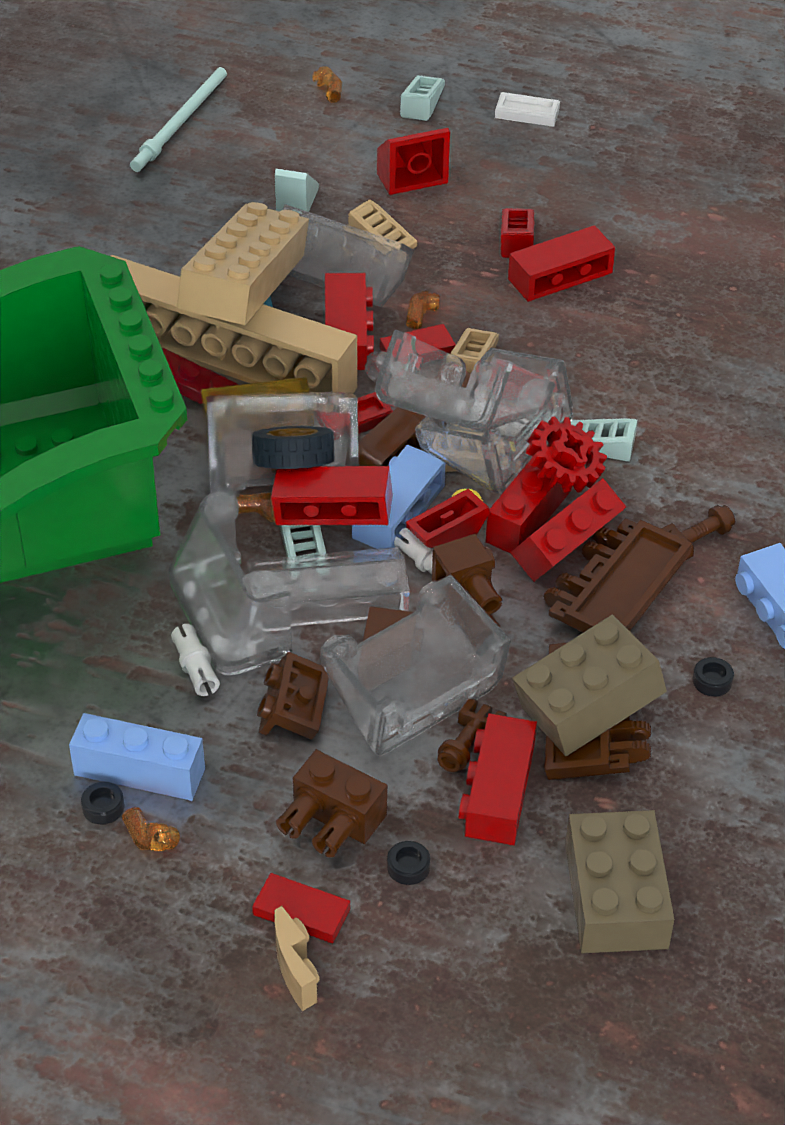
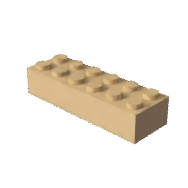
M258 202L245 204L181 269L177 309L246 325L304 256L309 218L300 217L299 213L292 210H281L279 212L267 209L268 207L265 204Z

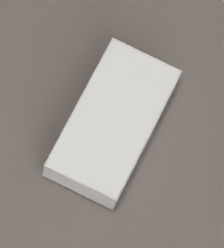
M501 92L495 109V118L554 127L560 109V101Z

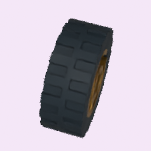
M283 426L261 429L251 434L253 465L257 467L276 469L311 468L331 464V462L335 461L334 430L331 428Z

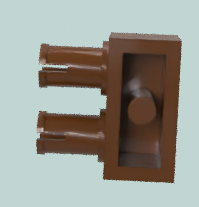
M476 534L433 547L431 601L447 626L468 619L478 639L489 641L500 632V624L492 614L500 609L502 606L501 601L503 600L497 594L491 582L492 569L495 568L493 553L489 547L483 546Z
M315 749L293 776L294 801L282 816L276 820V825L284 835H287L290 829L293 828L289 837L296 839L301 835L302 830L312 818L324 823V827L312 839V844L320 854H323L324 850L329 847L325 856L332 858L337 854L338 849L348 836L366 844L387 816L388 785Z

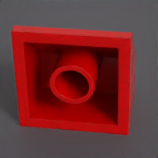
M449 128L388 139L377 148V175L389 195L448 183Z

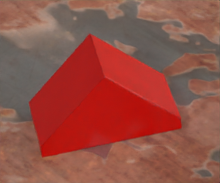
M466 489L405 523L406 528L425 546L433 548L469 535H477L490 514L489 506L472 491Z

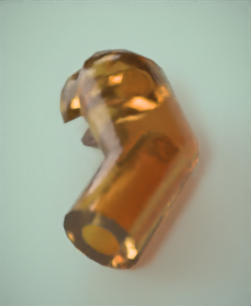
M319 67V70L314 71L312 75L313 81L318 82L317 86H324L326 84V99L331 103L338 102L341 98L342 80L329 67Z
M421 291L414 294L409 301L406 326L412 329L421 328L424 313L427 310L435 312L439 309V294H430L429 291Z
M272 493L236 495L238 513L257 512L269 522L275 523L271 500Z
M132 807L122 815V820L134 844L141 850H171L180 841V834L176 827L168 826L164 823L147 822L142 810L138 807Z

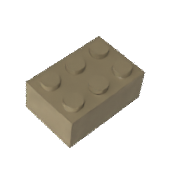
M613 614L512 677L522 709L533 721H537L538 727L565 756L576 751L667 692L659 660Z
M655 810L569 814L565 847L581 953L669 949L675 919Z

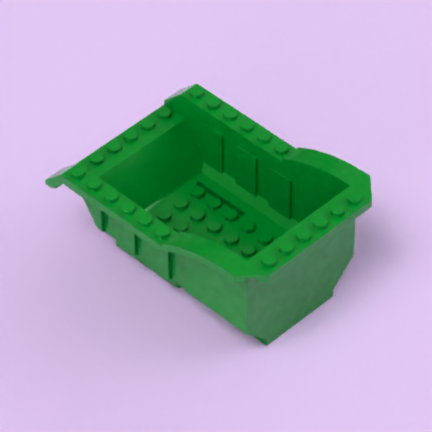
M81 246L37 256L0 270V583L152 547V538L160 536L153 457L159 456L167 446V438L174 429L180 430L188 420L186 405L126 261Z

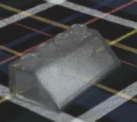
M286 204L284 205L283 210H292L299 213L300 217L309 218L304 256L288 276L325 288V273H366V287L373 288V305L382 308L403 282L414 249L401 242Z
M398 547L247 560L254 630L365 620L368 617L369 607L408 611L410 589L406 563Z

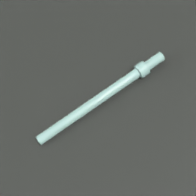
M217 68L152 139H147L139 149L140 153L130 162V167L133 171L139 172L149 161H154L162 151L161 147L225 79L227 72L224 68Z

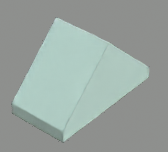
M276 169V211L292 210L299 213L300 216H307L318 192L319 183L307 173Z

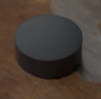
M716 657L704 658L695 665L693 684L704 695L722 696L728 693L732 687L734 678L733 668L723 659Z
M98 782L92 784L83 792L81 797L83 814L92 823L100 825L112 823L120 818L124 812L125 804L122 790L113 783Z
M402 841L395 844L389 850L387 856V870L390 877L404 885H414L423 881L430 871V854L422 844L415 841Z

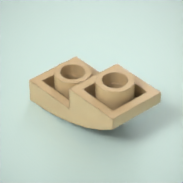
M281 906L275 910L277 958L282 976L293 999L300 1009L304 1011L317 1003V983L320 979L316 968L307 958L309 934L304 924L298 918L292 919Z

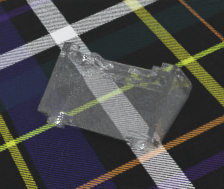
M394 330L376 381L375 391L378 399L390 406L471 431L485 432L541 413L549 404L556 384L510 361L493 357L491 361L493 366L483 373L472 371L467 387L463 388L466 365L461 358L424 343L409 333Z
M490 348L475 364L473 369V377L478 391L445 425L439 415L429 414L415 427L420 447L490 492L501 495L532 459L533 456L526 454L525 450L529 446L528 438L542 420L548 423L553 416L560 423L565 417H569L570 421H572L573 402L565 360Z
M351 392L243 394L206 397L210 492H217V496L220 498L239 497L240 490H245L247 487L274 485L276 468H264L253 465L251 434L261 429L283 426L331 428L334 430L335 461L323 466H359L357 397Z
M231 487L211 493L201 501L168 570L170 586L190 625L196 629L201 645L208 649L211 656V666L222 675L240 674L279 661L287 651L292 653L290 591L279 574L273 571L261 570L245 575L239 565L241 564V553L236 543L235 519L239 514V503Z
M449 575L438 582L432 581L421 589L415 612L359 644L350 635H335L328 639L321 647L320 663L365 742L375 754L384 755L459 711L469 698L478 700L497 686L504 673L511 640L452 575Z

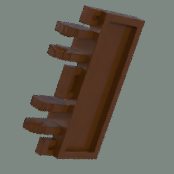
M625 518L617 527V532L605 527L600 528L593 535L596 542L589 541L582 547V554L589 562L580 572L579 577L572 576L567 572L562 573L555 581L558 588L550 587L544 593L543 600H545V604L548 607H551L548 616L584 633L613 614L631 631L691 554V542L643 520L635 523Z
M566 643L549 644V654ZM628 716L568 756H565L546 735L545 772L548 780L630 772V763L646 761L651 757V746L649 743H646V739L651 737V726L646 721L630 720V716Z

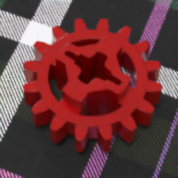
M555 416L551 417L548 423L542 420L528 438L529 446L525 452L533 456L529 462L530 467H539L540 472L537 475L539 479L547 476L550 479V487L553 488L559 483L562 485L564 492H568L573 486L580 493L585 486L591 488L604 472L606 467L603 463L607 459V455L599 452L603 447V443L592 440L595 432L593 430L587 433L582 430V422H578L576 426L571 425L569 417H565L561 423Z

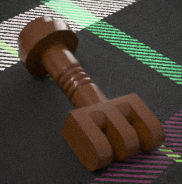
M716 505L708 510L709 518L682 532L673 523L661 529L693 543L715 530L719 534L724 535L731 531V526L735 525L736 521L733 512L728 506ZM692 545V548H691V554L687 557V559H689V558H691V557L694 556V546H693V545Z
M469 698L459 711L458 723L465 726L455 740H445L438 749L437 759L443 769L448 772H457L468 765L471 759L468 749L475 741L477 729L485 730L488 713H492L491 706L483 704L480 710L475 713L478 706L477 700ZM498 710L495 715L507 716V713Z

